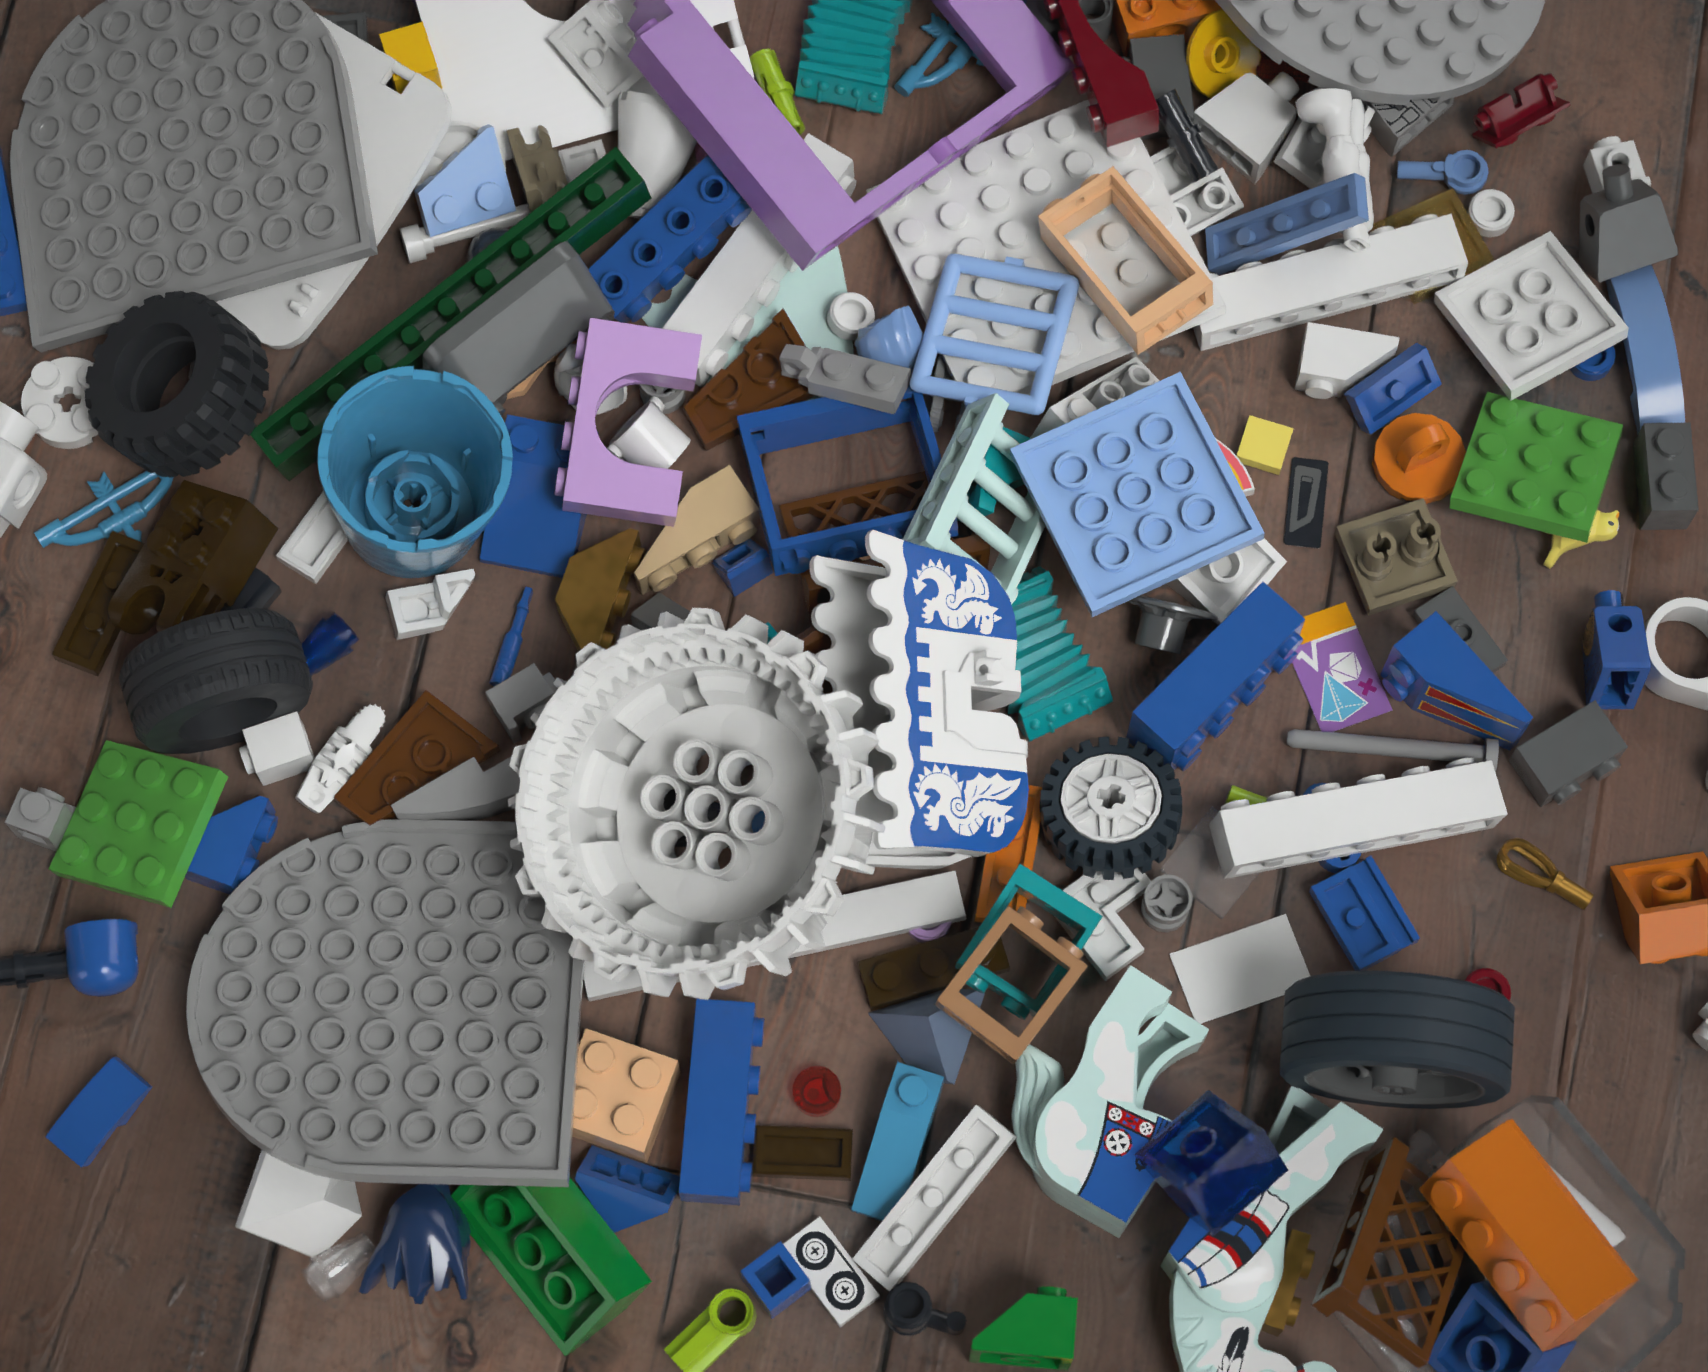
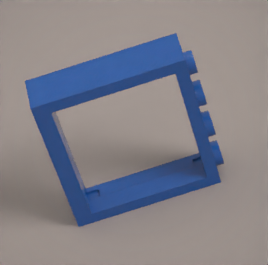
M909 384L902 399L910 398V400L901 402L894 414L822 397L737 416L740 442L756 504L759 508L760 519L775 576L788 573L799 574L810 569V560L816 555L850 562L855 558L869 556L865 547V536L869 531H879L903 540L917 510L782 539L760 454L911 422L928 484H930L942 458L922 393L913 391ZM763 430L761 433L751 435V432ZM955 518L949 530L951 537L958 536L957 518Z

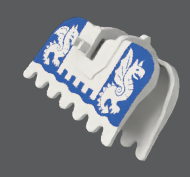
M875 530L869 531L865 536L866 551L871 559L882 563L885 568L818 555L812 557L809 562L811 578L816 584L827 588L831 596L828 603L817 605L811 614L814 627L818 631L827 634L832 642L830 649L822 650L816 654L828 668L824 679L832 684L833 693L846 690L860 697L863 705L852 716L854 729L863 728L877 735L880 741L868 756V766L873 769L874 788L861 796L859 801H856L855 815L886 826L884 833L873 832L865 864L872 867L940 869L971 856L979 857L1007 847L1022 826L1027 811L1029 785L1026 763L1028 742L1020 739L1017 724L1010 716L1003 713L988 712L1015 702L1021 694V672L1015 670L1017 648L1016 619L1009 596L993 573L970 558L913 544Z

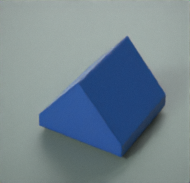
M751 539L738 544L712 562L714 569L734 597L773 573L767 551Z

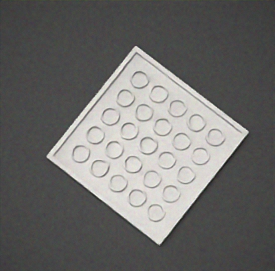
M1089 100L974 146L877 217L927 324L947 256L956 253L1004 262L1007 256L1023 259L1026 267L1070 274L1042 241L1038 215L1052 201L1059 198L1064 199L1078 190L1088 177L1094 174H1102L1114 166L1213 282V305L1163 339L1226 314V305L1141 138L1106 147L1101 131L1094 133L1091 129L1086 107L1091 106ZM874 186V187H872V188H870V189H867V190H866L867 194H868L870 191H872L874 188H876L877 186ZM1113 203L1064 235L1130 316L1180 284ZM961 273L954 295L1053 313L1058 291ZM1080 285L1052 385L1134 352L1132 347ZM951 313L948 315L943 336L1038 354L1042 352L1047 331ZM941 354L954 381L1027 395L1031 392L1036 372Z

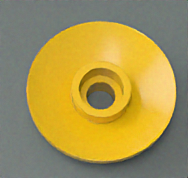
M1223 9L1214 11L1198 23L1189 39L1186 54L1189 77L1201 94L1212 98L1246 73L1256 75L1260 66L1262 51L1248 39Z

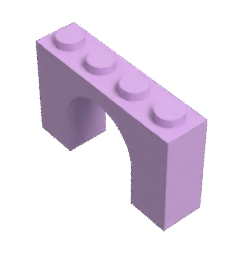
M590 318L588 332L579 331L575 359L584 360L581 377L572 376L568 404L577 405L575 423L565 422L561 450L570 451L568 468H558L555 495L563 496V511L674 527L683 471L632 464L617 458L600 440L596 430L595 417L599 407L610 394L628 385L646 384L694 391L702 335Z

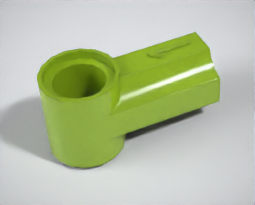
M733 1288L722 1290L715 1295L710 1305L664 1351L683 1372H705L740 1337H743L752 1330L757 1318L756 1308L749 1296L741 1290ZM737 1300L745 1304L747 1312L742 1323L730 1327L725 1326L720 1321V1310L725 1303Z

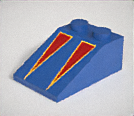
M1437 611L1393 645L1380 673L1383 677L1382 683L1386 691L1396 701L1401 702L1403 700L1412 710L1483 740L1486 738L1498 739L1499 746L1507 750H1511L1517 745L1533 719V716Z

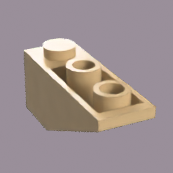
M730 465L688 490L678 505L674 527L665 526L634 572L637 589L641 595L652 589L654 592H658L669 587L677 579V574L691 566L700 568L708 564L716 557L719 549L731 542L734 545L741 544L756 533L757 527L761 525L759 508Z

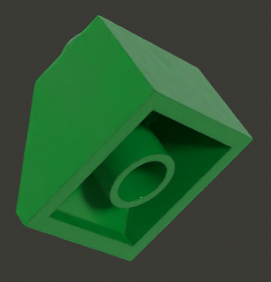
M1037 1287V1294L1027 1293L972 1340L969 1362L1068 1371L1074 1359L1078 1298L1067 1297V1289Z

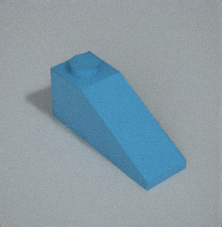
M897 1062L851 1208L852 1212L883 1221L912 1185L941 1096L944 1076Z

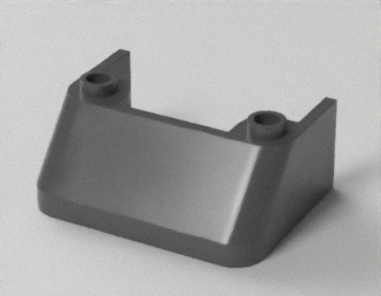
M564 241L548 251L436 339L423 354V370L442 374L443 371L465 379L487 396L502 417L506 412L502 405L507 400V394L574 340L578 339L579 331L588 332L590 318L614 321L615 311L580 255L568 241Z

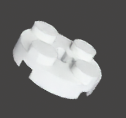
M62 357L52 361H42L32 369L31 377L24 386L21 397L23 415L39 427L36 434L50 446L62 449L80 448L93 442L92 437L98 435V431L92 427L88 418V410L90 409L86 407L85 389L90 387L86 383L88 366H93L94 364L89 360L79 357ZM71 393L74 394L75 398L81 399L80 404L72 405L71 412H64L62 405L58 404L61 398Z

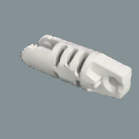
M369 704L368 707L364 706L363 710L359 709V712L355 713L356 716L352 717L345 728L337 727L310 764L311 767L295 796L299 803L310 811L319 814L334 799L338 791L373 752L370 744L380 732V727H383V723L386 722L384 720L386 717L384 715L385 710H381V706L377 707L376 704L373 706Z

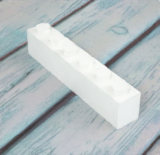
M807 134L804 138L806 144L845 192L851 196L856 187L853 159L812 135ZM753 210L741 222L662 328L702 335L695 384L700 387L704 385L710 375L714 377L724 368L728 360L727 352L736 340L741 342L748 336L754 324L753 317L762 305L768 307L773 302L780 289L779 282L788 271L794 272L799 267Z
M1435 214L1424 215L1414 220L1411 225L1396 229L1392 226L1377 228L1368 234L1370 248L1364 251L1357 252L1351 250L1344 244V239L1339 238L1327 243L1324 248L1307 253L1305 250H1294L1286 253L1277 261L1262 264L1259 261L1246 263L1240 266L1236 272L1218 276L1216 273H1210L1226 305V314L1193 327L1200 351L1456 282L1465 276L1468 260L1452 214L1440 217Z
M1463 758L1447 764V769L1430 771L1429 766H1420L1403 772L1401 774L1402 777L1386 780L1385 775L1377 774L1362 778L1357 781V785L1341 788L1339 783H1328L1314 788L1312 794L1295 797L1294 791H1285L1269 796L1266 799L1267 802L1250 805L1249 800L1243 799L1224 804L1209 824L1223 879L1494 828L1507 815V810L1493 762L1490 760L1475 763L1474 758Z

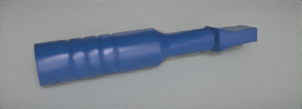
M525 587L522 598L517 605L511 629L504 636L489 682L492 686L498 685L512 675L523 641L521 633L529 613V605L533 595L532 588Z

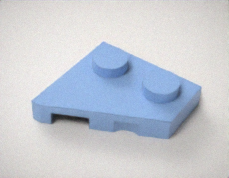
M490 124L482 126L477 131L478 135L459 153L456 151L443 163L441 170L437 174L429 176L414 190L425 232L429 237L516 211L494 127Z

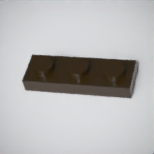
M114 531L111 532L54 648L52 656L56 661L97 677L99 676L120 633V630L111 623L109 618V603L145 543Z
M979 927L858 961V969L871 1011L946 989L959 972L955 965ZM1001 937L980 964L996 975L1010 972V964Z

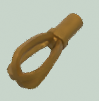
M1513 838L1506 841L1497 854L1499 869L1521 883L1537 888H1546L1548 892L1552 894L1555 892L1582 910L1588 906L1593 898V893L1565 877V873L1557 870L1555 864L1546 854L1524 839ZM1509 850H1514L1533 862L1549 878L1541 877L1514 863L1507 855Z

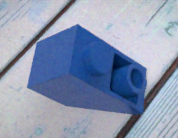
M258 796L212 816L185 878L231 895L239 884L259 867L260 861L256 858L263 842L269 843L276 831L278 817L275 816L276 810L270 800L266 797Z

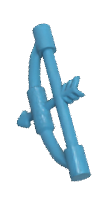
M931 13V23L921 26V29L937 39L915 66L911 65L894 87L899 94L908 97L914 89L936 85L953 74L957 69H962L972 56L978 59L977 65L984 66V64L966 42L955 35L957 31L950 23L947 25L946 21ZM949 41L957 45L956 49L948 57L949 61L929 76H924V71Z
M103 471L98 482L87 481L94 495L98 498L97 500L61 521L57 518L33 533L43 548L52 543L65 546L87 544L103 538L108 539L112 531L119 533L123 530L127 537L141 542V531H134L131 525L147 517V513L166 495L174 477H161L155 472L145 471L114 489L110 479ZM157 477L160 478L161 482L141 502L136 501L121 510L116 501ZM108 506L114 514L98 523L97 528L68 535L66 532Z

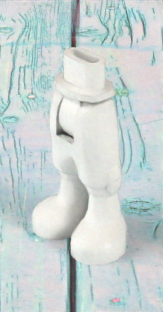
M1330 88L1308 92L1296 101L1297 113L1301 120L1316 123L1320 134L1326 136L1325 151L1322 155L1324 184L1352 173L1365 177L1369 221L1342 230L1340 233L1343 234L1344 244L1351 250L1357 252L1370 248L1368 232L1373 228L1374 214L1369 182L1370 157L1363 146L1365 123L1363 103L1360 99H1352L1351 92L1345 89Z

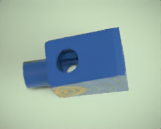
M1602 591L1594 597L1595 608L1592 609L1582 636L1586 705L1596 700L1601 709H1634L1651 669L1642 610L1637 606H1624L1623 595L1619 591Z

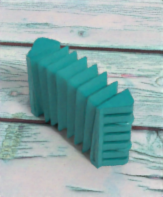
M812 0V5L808 6V19L803 20L804 35L801 36L802 49H800L795 96L816 100L817 103L825 102L854 108L857 112L863 110L883 114L888 99L891 46H895V35H898L899 24H904V13L910 12L913 0Z
M1041 566L1032 569L1031 573L1026 572L1022 575L1017 586L1018 596L1012 604L1017 630L1015 670L1021 672V694L1015 702L1009 704L1008 714L1018 713L1017 726L1028 742L1049 732L1054 733L1055 729L1087 714L1092 715L1093 711L1113 702L1107 676L1102 667L1088 666L1090 653L1082 654L1083 645H1073L1074 633H1066L1068 620H1061L1062 608H1057L1058 595H1052L1054 580L1049 570L1046 571Z

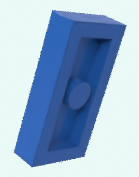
M1415 343L1344 394L1360 430L1371 435L1442 383L1427 348Z

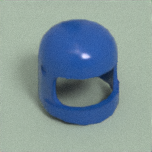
M121 919L94 920L77 923L64 929L68 977L78 992L88 996L105 997L122 993L134 984L139 972L136 938L138 925L136 922Z

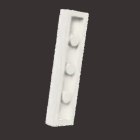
M975 1105L852 1260L888 1291L900 1284L1017 1136L981 1106Z

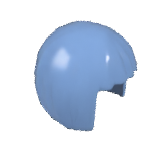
M907 305L906 307L894 310L891 314L880 319H876L868 327L859 329L855 346L858 356L910 368L912 376L924 333L921 331L910 306Z

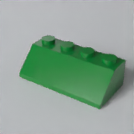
M570 1177L569 1187L460 1185L451 1195L468 1220L472 1238L564 1356L572 1353L627 1309L652 1282Z

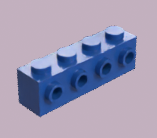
M708 155L588 269L615 311L614 318L617 321L628 323L630 320L636 322L651 309L652 303L650 301L662 289L668 291L676 286L684 277L685 271L683 269L696 257L702 259L707 256L718 244L719 240L717 237L729 225L731 227L739 225L750 214L752 208Z
M696 998L679 1185L681 1201L740 1206L741 1192L750 1193L752 1163L744 1162L745 1143L754 1144L756 1114H748L749 1095L759 1094L761 1066L752 1065L753 1046H763L765 1018L756 1017L754 1002L701 1000Z

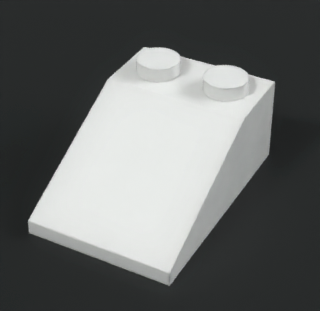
M1264 538L1166 584L1197 609L1215 614L1218 620L1214 622L1220 625L1263 581L1268 585L1287 561Z

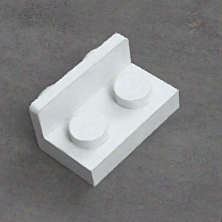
M590 0L547 38L607 108L620 96L621 91L626 92L643 77V74L628 57L637 39L622 23L623 17L620 11L608 0Z

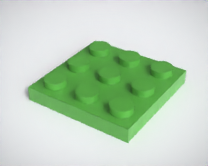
M1487 392L1451 495L1449 508L1587 543L1618 448L1623 424L1520 399L1510 401L1507 396Z
M106 740L48 870L59 877L172 908L229 776L217 768Z

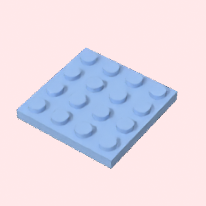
M1181 372L1010 448V456L1091 617L1264 539L1265 533Z

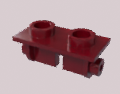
M1539 73L1513 88L1518 101L1517 104L1514 105L1511 95L1505 93L1479 107L1478 114L1473 116L1474 124L1478 130L1472 133V136L1494 148L1508 146L1517 141L1519 135L1529 129L1551 122L1557 113L1571 106L1570 102L1554 95L1553 91L1558 88V84L1552 74L1543 75Z

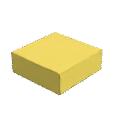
M1249 415L1237 457L1244 465L1279 475L1294 428Z

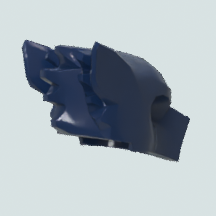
M417 1184V1186L396 1200L390 1208L379 1244L373 1252L359 1289L360 1293L367 1294L376 1287L385 1272L388 1287L395 1290L398 1283L403 1280L408 1288L409 1296L413 1297L415 1304H422L424 1302L425 1296L428 1295L429 1289L433 1284L435 1292L442 1291L443 1288H449L451 1278L455 1280L461 1299L467 1300L469 1291L467 1258L470 1253L471 1242L469 1235L471 1230L464 1212L451 1197L449 1184Z

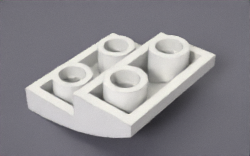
M1168 147L1151 156L1190 236L1244 207L1223 167L1193 183L1174 147Z

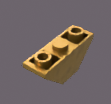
M629 528L571 556L555 601L558 614L578 652L590 642L604 649L615 645L616 633L611 632L616 617L623 618L627 612L631 591L626 589L631 574H634L646 555V549L641 548L638 530Z

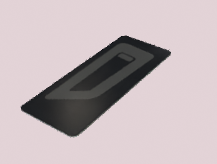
M1298 457L1292 458L1284 543L1286 545L1317 549L1321 547L1329 465L1327 461Z

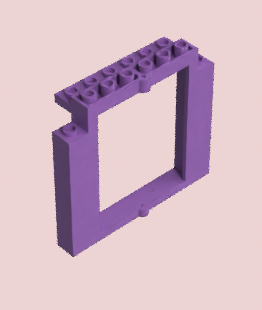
M635 0L633 5L636 10L627 24L637 39L628 54L630 60L802 271L1056 88L1075 67L1069 57H1064L1060 46L1022 0H931L1006 91V94L947 137L945 136L922 155L854 203L690 0Z

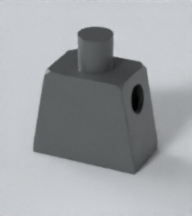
M1619 164L1605 168L1602 171L1604 190L1587 195L1580 202L1579 266L1598 282L1678 255V248L1658 192L1641 179L1632 180L1630 167L1627 165Z

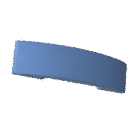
M1648 265L1606 280L1610 304L1629 327L1628 336L1623 342L1633 385L1630 401L1637 434L1644 423H1685L1683 389L1674 334L1665 299L1652 266Z

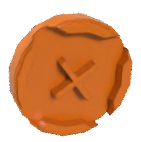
M1412 413L1397 417L1383 428L1374 446L1372 466L1378 482L1390 495L1399 500L1403 498L1412 502L1424 498L1425 503L1428 504L1442 500L1453 491L1466 450L1461 436L1448 422L1434 415Z

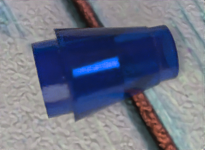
M335 611L327 619L322 616L301 643L311 676L353 652L352 646L360 640L350 626Z

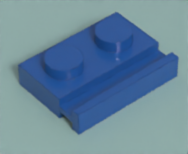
M1372 856L1317 883L1309 890L1310 895L1355 971H1364L1395 955L1409 945L1412 946L1420 939Z

